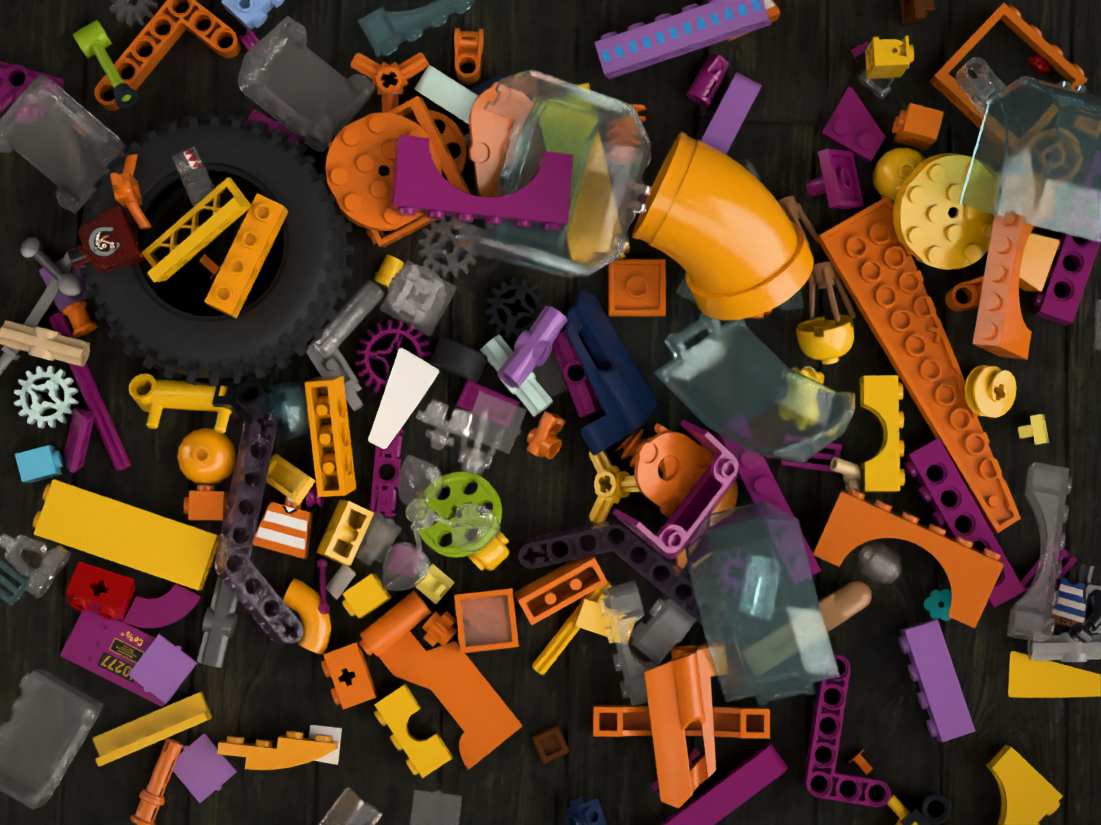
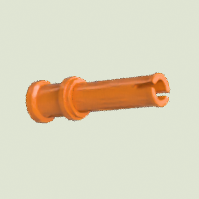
M169 738L165 739L146 789L140 792L139 797L141 800L135 814H132L130 817V821L137 825H156L154 820L159 807L165 803L163 794L177 758L183 748L182 743Z

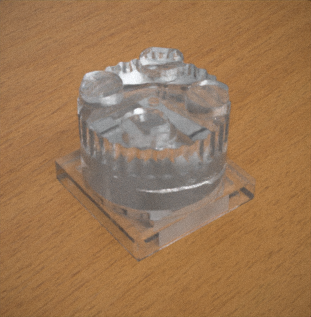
M407 260L399 273H396L395 277L391 279L388 295L380 307V311L398 321H403L407 326L414 325L416 331H422L424 335L430 338L458 288L440 278L429 267L419 266Z

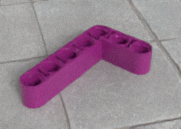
M838 654L827 655L822 660L820 666L803 785L811 795L818 798L882 807L888 803L891 797V791L883 781L871 777L835 772L850 676V664L844 656ZM834 659H838L842 663V671L838 675H832L828 670L829 663ZM830 688H834L838 693V699L833 704H827L824 700V694ZM825 717H830L834 722L833 729L828 733H823L820 730V722ZM821 746H826L829 750L828 759L823 762L817 761L815 758L816 750ZM817 775H821L825 779V785L819 791L812 790L811 780ZM851 780L854 785L852 793L842 795L840 793L841 783ZM874 785H880L882 788V795L877 800H871L869 797V790Z

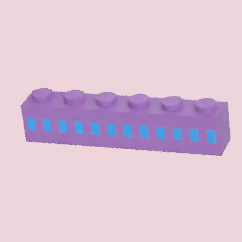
M709 0L710 3L698 6V4L682 8L681 13L671 16V13L659 15L655 18V22L646 25L643 22L633 24L628 27V31L617 34V32L604 34L601 36V40L595 42L603 73L608 79H612L769 26L771 21L764 0Z

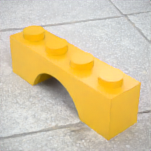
M898 375L862 376L859 378L860 407L869 410L878 418L883 429V442L878 453L870 460L861 464L863 479L861 492L900 491V486H904L905 483L904 469H900V457H904V441L899 440V428L904 426L903 411H899V400L903 399V383L898 382Z

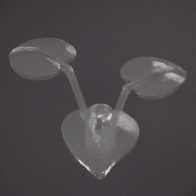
M407 455L402 465L398 493L401 501L407 506L405 510L406 517L413 523L410 528L414 533L416 548L410 543L401 542L389 549L383 563L382 587L387 590L400 591L410 589L421 583L427 576L430 569V559L420 553L422 543L419 528H429L434 521L454 527L452 531L454 544L459 549L467 552H474L484 548L499 533L501 528L497 517L490 510L478 504L460 506L455 513L456 522L435 514L434 510L428 506L427 500L435 499L440 494L443 487L442 473L433 464L412 455Z

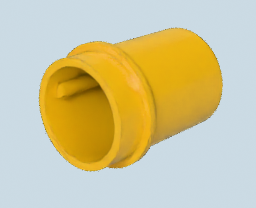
M387 254L379 270L375 272L374 280L391 289L404 262Z

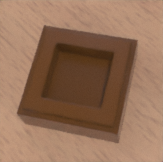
M558 725L532 737L543 764L570 752Z

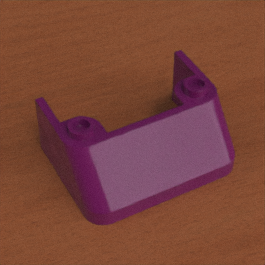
M682 420L680 425L714 456V459L672 514L671 518L655 536L642 523L617 509L612 513L658 554L668 559H674L684 551L735 483L739 468L737 458L712 434L685 420Z

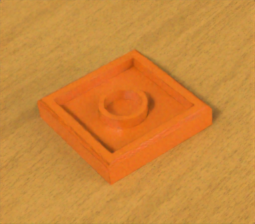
M666 259L608 260V317L666 316Z

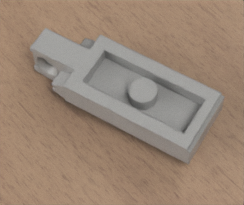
M328 333L320 340L309 345L306 353L322 377L344 376L346 400L355 412L364 406L357 395V392L362 390L359 385L360 382Z

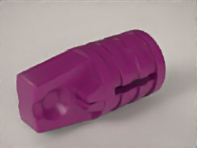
M712 53L699 70L686 96L692 102L702 107H709L714 94L722 83L729 62L721 55Z

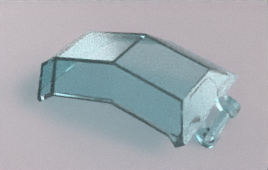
M702 313L700 319L678 334L673 333L666 337V346L674 354L675 358L655 371L656 376L706 427L758 455L786 462L804 463L845 433L855 412L854 393L837 392L787 367L747 327L744 319L730 320L721 326L718 319L708 317ZM704 329L708 330L710 334L708 337L689 350H686L684 345L686 341Z
M766 501L710 514L687 544L685 551L705 638L726 702L755 696L760 707L768 705L769 701L804 693L807 696L816 694L814 682L839 677L840 674L821 613L799 519Z

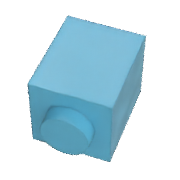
M47 445L15 454L21 481L24 483H32L62 475L60 467L64 466L61 452L59 450L56 451L54 446Z

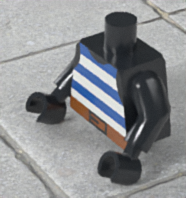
M1078 563L1076 578L1061 577L1058 579L1056 589L1038 607L1039 610L1037 612L1032 608L1025 610L1021 615V620L1033 629H1040L1044 625L1043 618L1046 617L1048 622L1070 628L1068 634L1075 642H1090L1093 638L1092 633L1101 634V584L1093 582L1096 566Z

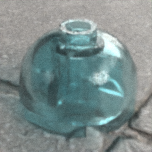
M293 381L280 382L268 386V389L272 391L267 394L271 401L270 413L274 424L281 423L283 428L282 431H279L281 437L284 440H290L307 433L310 430L305 386Z

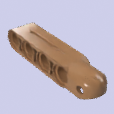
M861 581L849 582L741 649L740 652L755 676L867 607L872 599L871 590L867 584Z

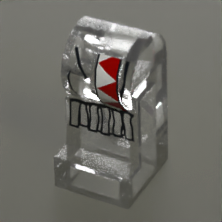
M195 146L172 156L181 175L180 178L187 191L186 193L191 203L195 206L216 187Z

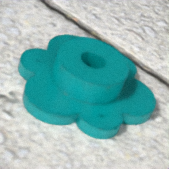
M932 590L930 597L925 599L924 608L930 611L932 619L940 618L944 621L952 619L948 616L952 602L951 590ZM939 602H942V607H939Z

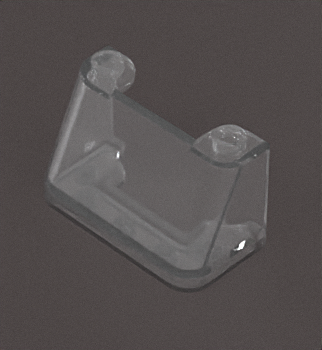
M287 16L244 55L238 76V85L245 95L272 117L284 123V126L297 136L304 138V142L315 151L324 152L328 148L327 144L335 139L337 134L349 124L373 95L376 86L364 75L353 74L348 80L306 47V29L303 25Z
M37 76L0 119V153H10L13 149L58 186L56 190L58 203L64 209L70 210L74 214L87 202L92 193L96 192L97 189L93 187L95 182L101 178L103 173L109 174L110 171L106 167L108 163L117 156L122 158L125 155L122 149L126 145L115 134L45 76Z

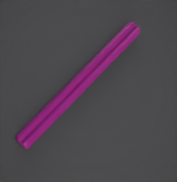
M62 312L55 313L49 317L54 331L60 332L61 335L66 337H73L70 325ZM68 363L89 411L95 412L94 423L114 468L117 471L131 466L130 460L87 364L85 363L83 367Z

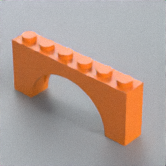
M1001 173L972 343L999 357L1024 360L1028 358L1032 331L1025 325L1020 309L1019 275L1026 242L1035 225L1042 219L1051 220L1055 197L1053 190L1026 174Z
M849 488L848 492L842 490L813 555L840 567L845 557L853 549L870 540L896 538L915 543L932 554L942 565L948 576L952 592V602L948 616L976 628L1004 566V561L1000 560L1001 555L988 548H985L983 552L972 547L974 544L972 541L961 536H957L956 540L945 535V529L934 524H930L929 528L918 523L919 518L903 511L902 516L891 511L892 506L876 499L875 504L864 499L866 494L856 489Z

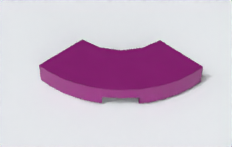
M175 583L168 593L159 598L147 599L136 596L123 622L141 628L167 626L187 616L198 605L202 596Z

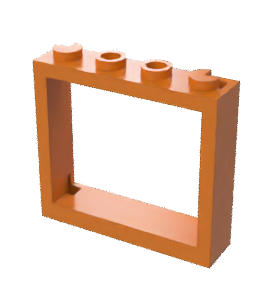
M1003 3L933 76L930 83L1013 159L1025 147V144L1049 122L1088 79L1084 76V71L1078 65L1070 64L1063 57V52L1054 44H1049L1042 38L1043 35L1037 27L1028 25L1021 19L1022 16L1015 7L1007 6ZM999 20H1002L1037 54L1045 58L1049 65L1071 84L1020 139L949 74Z
M416 96L386 112L403 117L414 113L420 126L427 132L441 159L442 169L449 183L457 189L471 194L423 98ZM427 214L389 234L386 231L366 229V232L374 244L378 243L379 247H386L438 219L427 218Z

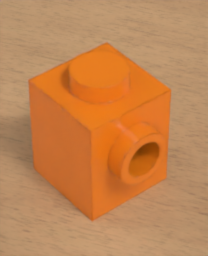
M197 485V491H189V497L184 498V514H188V520L227 521L228 493L214 491L215 486Z

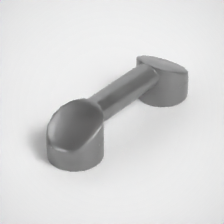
M30 237L22 243L20 248L22 256L30 261H37L58 281V288L62 294L71 299L79 298L84 294L86 286L83 279L74 274L65 273L45 254L46 247L41 240L36 237Z

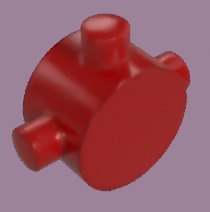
M1040 55L1028 58L1029 66L1040 75L1043 72L1049 73V63L1045 58Z

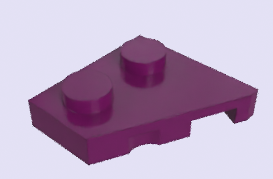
M850 86L847 88L821 133V136L853 152V154L869 163L885 138L877 123Z

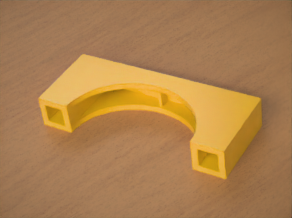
M1005 745L986 765L994 775L1001 795V812L997 825H1040L1038 822L1046 814L1050 816L1060 806L1058 801L1063 796L1011 746Z

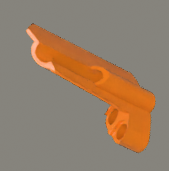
M711 642L700 646L686 645L671 648L672 660L644 672L661 802L678 809L693 795L694 790L716 771L711 677L729 672L725 642ZM699 720L702 723L706 755L690 769L685 729L691 722Z

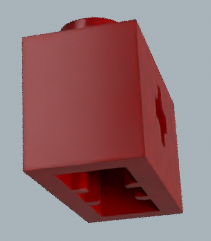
M78 562L66 590L67 602L77 610L86 611L88 609L98 612V615L108 620L116 618L123 621L135 592V583L133 578Z

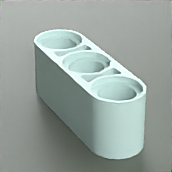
M428 65L414 89L469 124L470 110L478 95L433 66Z

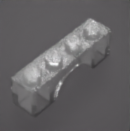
M635 581L601 589L603 598L598 599L602 617L608 615L610 626L605 627L609 644L615 643L617 654H613L612 657L616 672L622 670L624 681L619 682L623 699L629 698L631 706L647 703L644 672L657 667L656 663L639 659L630 651L628 646V637L632 626L638 619L644 616L638 587Z

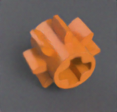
M436 611L422 627L427 632L423 639L432 647L437 642L444 647L458 631L453 627L457 620L447 611L442 616Z

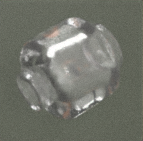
M883 542L864 546L858 555L860 572L878 585L891 584L902 571L900 555Z

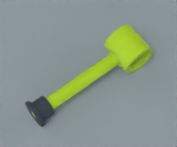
M95 20L73 33L75 40L88 59L94 55L97 57L114 87L113 93L116 105L120 108H128L134 105L138 99V94L128 84L123 82L105 48L112 45V42L99 21Z

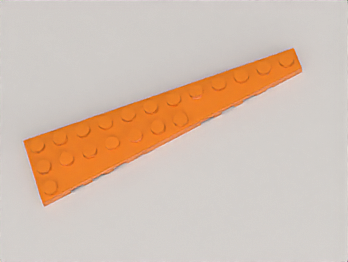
M886 196L822 233L816 239L936 439L940 438L993 534H997L1020 520L1021 517L1008 485L1002 477L999 463L993 457L990 450L988 436L986 432H983L977 418L979 415L974 414L967 405L964 389L966 382L943 325L936 314L932 298L927 295L921 271L917 270L912 254L900 243L893 222L894 205L892 200Z

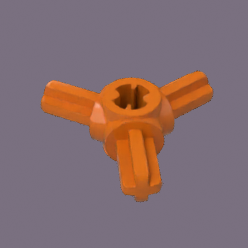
M422 52L399 65L396 62L391 65L383 62L380 65L367 56L357 53L352 59L350 66L373 80L371 84L377 87V94H382V113H386L399 106V94H403V87L409 84L407 80L425 70L429 63ZM394 72L397 75L394 77V79H398L395 86L390 85L388 88L385 87L383 83L386 81H382L383 76Z

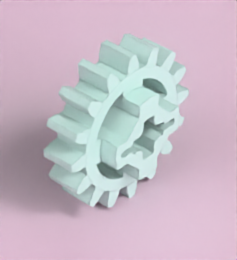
M37 366V374L27 371L28 380H18L19 384L23 386L22 389L14 390V393L20 396V400L15 401L14 405L23 407L18 414L22 417L29 415L27 423L31 425L38 420L39 428H44L46 422H48L51 428H56V420L65 424L67 421L64 415L66 413L72 415L71 404L75 405L79 402L72 398V395L78 393V389L70 388V385L74 382L73 378L63 379L66 372L60 369L55 374V367L48 366L46 372L43 367ZM50 378V380H47L45 384H35L37 381L41 379ZM62 388L64 390V401L61 399L60 390ZM37 391L48 393L55 403L44 401L45 399ZM29 394H31L33 402L31 406L28 400ZM48 410H58L50 416H43Z

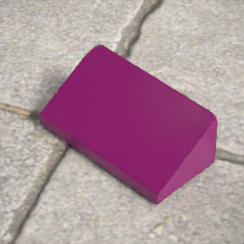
M74 408L63 454L64 465L70 472L74 473L84 466L95 412L81 408Z

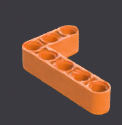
M167 0L115 62L114 66L121 78L124 70L128 68L135 70L131 78L122 80L131 89L136 91L186 29L219 56L226 59L234 58L238 55L241 49L240 40L230 27L196 0ZM179 4H189V8L186 12H176V8ZM201 21H211V25L207 30H198V25ZM162 25L171 26L169 33L166 35L158 34V30ZM227 37L233 39V43L229 48L219 47L222 39ZM144 47H153L152 53L148 57L140 56V52ZM105 75L95 88V97L105 109L109 111L119 110L120 107L116 105L115 98L111 101H104L105 93L109 90H114L110 80Z

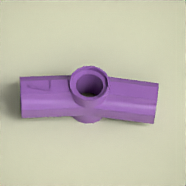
M545 306L530 330H525L521 333L515 343L514 352L498 371V377L511 388H519L536 365L542 366L546 362L552 351V343L568 321L566 316L551 306Z

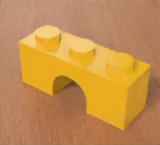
M406 684L374 704L377 708L374 711L376 718L382 726L386 724L393 732L390 739L398 751L404 749L409 757L406 763L414 775L419 773L424 778L453 758L438 733L427 739H417L410 734L408 720L421 707Z

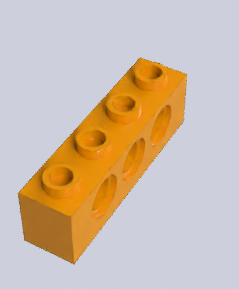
M258 193L204 301L210 307L236 319L288 214L285 206Z
M344 376L315 377L304 383L318 497L345 496L356 489Z

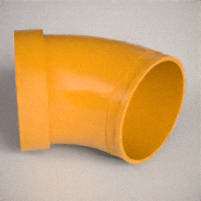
M684 132L679 133L650 189L636 222L632 238L645 241L648 245L662 251L686 271V283L698 308L708 317L718 320H739L762 314L779 306L801 289L813 270L814 258L801 228L789 220L787 214L771 192L741 164L699 139L695 140Z

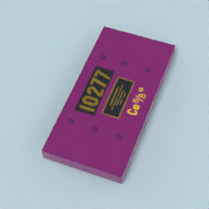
M88 609L82 611L60 656L161 707L166 706L163 701L151 692H145L142 685L128 676L129 672L156 637L124 623L122 620L116 618L108 620L99 616L98 612Z

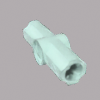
M500 335L491 339L480 349L497 372L513 353ZM531 372L519 388H511L505 383L504 385L513 395L516 394L532 416L535 417L552 404L553 401L544 388L536 381L534 373Z

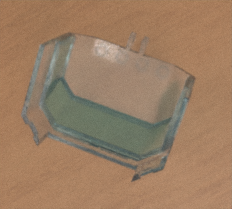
M532 69L500 79L495 88L496 92L499 93L494 102L488 100L483 110L515 121L494 197L506 196L524 188L537 169L539 156L545 151L572 154L574 156L568 225L559 228L558 232L543 231L542 226L531 225L529 229L513 227L514 223L502 222L500 226L486 224L485 229L465 222L453 220L454 228L459 230V235H456L454 238L455 247L495 260L564 278L587 277L621 257L628 245L627 232L629 225L634 221L636 212L644 213L647 206L636 201L639 195H650L651 187L644 185L642 180L644 169L648 166L651 159V152L649 151L651 141L633 105Z

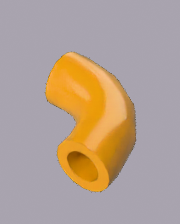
M294 578L286 591L283 605L296 611L302 619L303 629L298 645L323 655L328 647L332 628L329 613L321 614L319 612L318 606L321 604L319 593L304 582Z

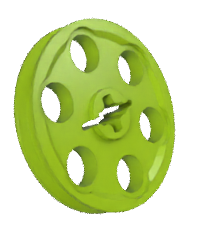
M453 472L434 481L423 493L416 511L417 529L424 542L435 552L443 556L455 558L469 556L484 548L495 536L502 518V505L496 490L486 479L471 472ZM476 482L478 484L476 492L472 495H466L465 487L469 483ZM443 488H450L449 497L445 500H438V492ZM485 503H492L493 510L486 516L480 515L481 506ZM457 510H460L463 515L460 519L455 514ZM431 513H437V522L432 526H426L425 519ZM472 529H480V537L476 541H468V533ZM448 533L453 534L452 543L449 546L441 547L440 540L442 536Z

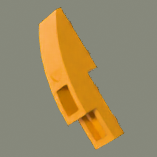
M286 731V736H279L277 746H273V741L256 739V743L252 744L244 743L245 738L227 736V741L222 740L218 742L217 754L246 757L245 769L274 770L294 767L319 759L336 750L339 742L332 741L333 736L315 734V739L303 738L304 733L297 731Z

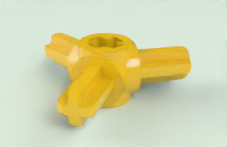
M605 450L594 456L591 451L589 452V457L598 473L594 481L595 493L598 497L589 514V518L592 522L599 525L604 524L613 503L618 504L621 498L628 497L630 493H641L637 487L635 475H629L626 471H620L618 466H613Z

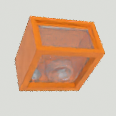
M512 588L454 595L460 653L519 647Z

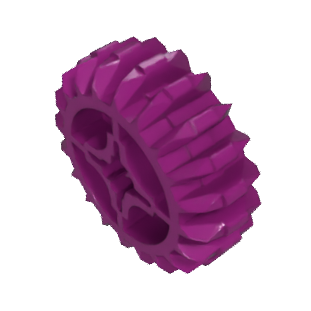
M388 320L387 330H383L382 325L378 323L376 324V328L379 331L378 334L375 335L372 330L368 329L366 333L372 339L369 342L363 338L360 339L359 342L366 349H356V354L364 356V359L355 361V364L359 367L365 366V369L361 370L358 374L360 377L370 376L364 383L367 387L371 386L374 382L377 383L373 390L375 393L378 394L382 387L386 388L392 367L390 366L391 362L387 361L385 357L393 356L396 350L398 351L402 348L403 338L408 339L414 344L420 359L424 360V358H431L433 356L432 351L423 352V349L430 345L428 340L419 343L424 333L419 331L414 336L412 335L415 329L413 324H410L405 331L403 330L404 322L402 320H399L397 329H393V322ZM394 336V340H392L391 346L387 350L374 351L375 346L381 340ZM371 359L386 364V381L374 373Z

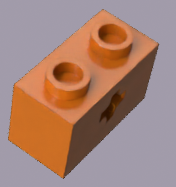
M910 103L905 111L901 110L899 116L895 118L892 127V133H896L894 142L927 151L937 140L944 112Z
M359 642L323 654L325 660L321 661V665L326 678L331 677L335 688L331 689V693L336 705L341 704L344 710L378 697ZM345 668H347L348 672L354 671L355 677L351 679V685H349L348 681H342L341 676L345 674Z

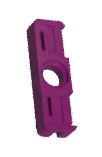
M400 429L386 449L376 446L370 511L374 513L373 516L391 518L396 516V513H392V511H395L397 490L395 488H399L402 459L398 457L401 455L402 436L400 434H404L402 429ZM390 464L395 468V476L391 480H383L379 476V469L382 465Z

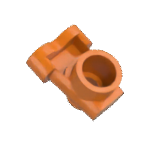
M545 411L539 421L538 428L532 429L528 434L527 442L529 445L526 450L535 456L552 459L561 448L562 441L556 435L558 432H561L566 420L554 413L551 414Z

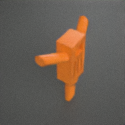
M133 154L126 156L122 174H110V182L115 200L129 210L141 230L150 229L152 226L139 205L143 204L138 181L133 177L138 155Z

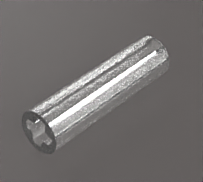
M366 281L337 313L333 322L330 321L320 332L323 335L320 340L315 338L311 342L313 348L323 357L329 358L384 297L383 291L373 282Z

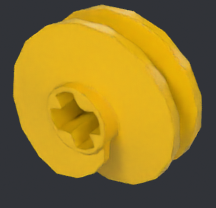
M977 366L971 370L966 379L964 387L965 399L968 407L974 414L990 418L1000 417L1012 407L1017 389L1015 378L1011 372L1001 370L997 366Z

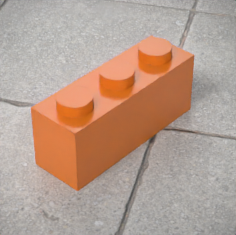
M588 551L513 594L526 618L533 625L607 584L608 581L595 557Z

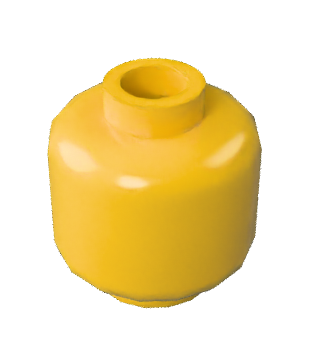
M498 530L493 539L484 548L469 555L468 558L481 571L484 569L492 571L508 557L509 549L506 547V544L509 540ZM481 531L470 542L476 541L480 537Z

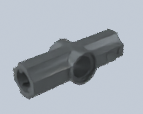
M217 577L211 606L207 608L203 621L202 632H204L197 663L222 668L229 638H232L236 627V609L242 590V582Z

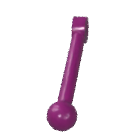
M320 558L317 560V566L320 568L321 604L318 606V610L321 614H327L330 612L326 599V567L328 566V561L325 558Z

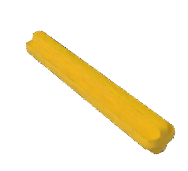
M608 582L587 594L585 598L601 603L612 589V585ZM579 605L532 664V668L539 674L544 675L579 631L580 628L573 625Z

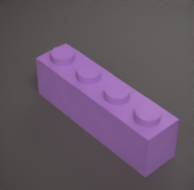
M931 619L901 629L902 637L898 638L902 652L909 655L911 664L908 665L909 674L913 682H918L921 692L917 693L921 708L923 710L927 709L930 720H927L926 723L931 737H936L938 741L945 742L975 732L938 620Z

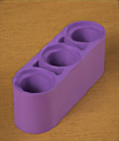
M737 72L701 141L727 154L762 85Z

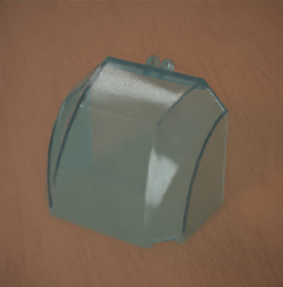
M1025 75L990 96L959 204L1002 217L1005 211L1025 216L1024 223L1101 243V96L1087 93L1086 86L1076 85L1072 89L1071 83L1061 80L1058 84Z

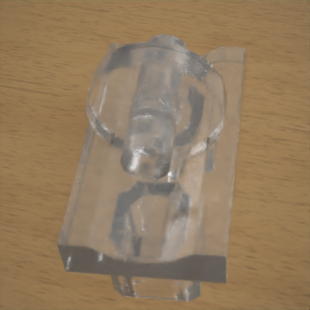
M432 399L426 412L418 411L416 419L436 428L434 431L428 429L425 436L431 439V447L433 449L441 450L445 444L452 446L454 443V438L449 437V433L471 441L473 432L468 429L472 414L455 408L451 420L448 422L444 418L449 406Z
M378 512L366 530L359 546L360 550L357 558L368 566H371L375 560L381 563L402 528L397 526L393 519L384 518Z

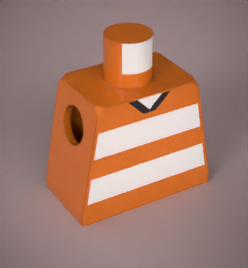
M287 496L284 505L270 502L251 544L307 559L313 513L300 510L302 502L299 505Z

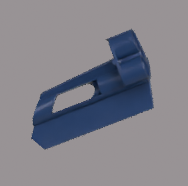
M580 291L576 303L569 308L565 315L568 321L564 326L566 327L565 333L605 413V416L580 429L581 436L594 456L625 440L631 433L643 426L648 420L647 417L658 406V403L597 297L591 293ZM579 333L583 338L585 344L587 345L589 351L591 352L593 358L595 359L597 365L599 366L600 370L597 369L589 353L587 352L585 346L583 345L578 335Z

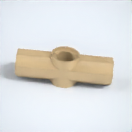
M5 320L4 325L0 329L1 345L27 351L29 355L52 361L56 359L83 367L89 358L90 343L73 337L63 336L60 332L38 326L33 328Z

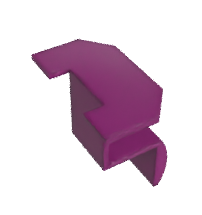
M866 41L852 50L849 48L855 59L861 53H865L869 42Z

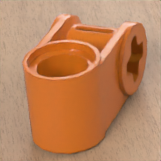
M455 28V71L457 79L462 84L471 85L480 78L484 29L461 31L460 28ZM465 64L475 66V70L469 74L463 73L460 69Z
M984 276L960 283L951 288L945 297L947 306L955 312L979 307ZM956 291H962L966 294V304H961L957 301Z

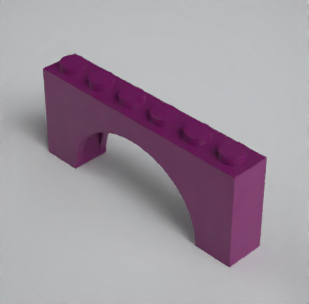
M399 135L395 146L390 210H398V215L415 216V212L427 213V218L444 219L446 215L455 216L458 222L471 223L473 219H483L487 225L500 226L502 222L514 223L513 227L529 229L531 225L542 226L543 231L558 232L559 228L568 225L574 155L545 151L539 156L537 169L524 188L506 196L479 197L457 189L439 173L431 157L429 138Z

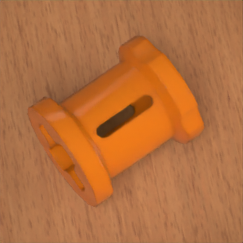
M85 300L73 303L62 310L63 315L68 317L73 327L72 335L74 338L86 335L98 327L89 317Z

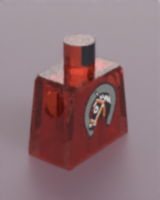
M119 205L112 207L80 228L77 232L83 245L67 251L75 268L90 262L93 269L98 273L146 261L126 213Z

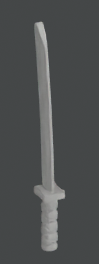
M70 250L67 251L59 266L65 273H69L72 269V262L68 256V252H71ZM54 277L23 325L35 328L59 291L58 281ZM6 346L2 347L1 350L4 353L0 357V375L13 359H19L20 355H18V352L20 350Z

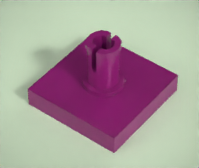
M835 149L818 151L823 176L807 181L809 195L814 197L826 193L829 208L856 210L865 207L853 152Z

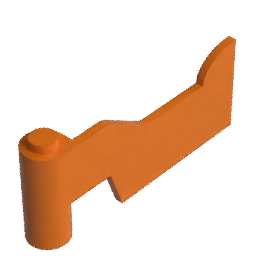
M413 590L361 632L362 640L359 641V644L369 656L374 653L379 657L395 677L428 688L435 694L464 731L459 741V751L465 766L469 770L523 725L465 653H460V646L456 641L447 643L444 647L439 646L428 651L424 649L410 630L432 612Z

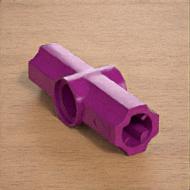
M565 331L560 332L552 343V349L579 418L587 417L603 409L585 372L584 377L579 381H572L568 377L567 373L570 368L575 366L580 367L582 370L583 368Z

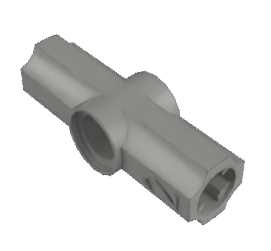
M1061 632L1060 635H1028L1027 652L1029 660L1087 662L1090 659H1101V634H1093L1092 640L1088 643H1083L1082 641L1075 642L1068 632Z

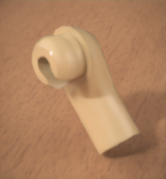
M834 457L830 463V470L843 475L846 491L848 492L849 488L860 491L861 484L863 483L860 467L855 463Z

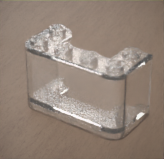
M45 669L26 673L19 684V688L22 689L21 696L15 701L11 712L14 714L9 723L4 722L0 727V791L33 810L44 806L50 799L104 705Z

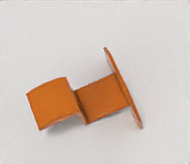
M205 254L199 260L214 275L221 268Z
M862 750L849 763L854 760L867 775L873 768L861 756V753L864 751Z

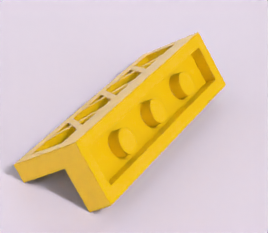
M226 178L142 252L153 267L147 272L153 282L167 281L252 207L231 178ZM228 188L234 197L223 207H220L221 194ZM203 209L213 210L212 216L201 226H198L199 213ZM181 228L191 229V235L182 243L177 244L178 231ZM161 246L170 247V253L159 262L153 253Z
M202 692L92 738L100 756L95 759L98 767L212 719Z

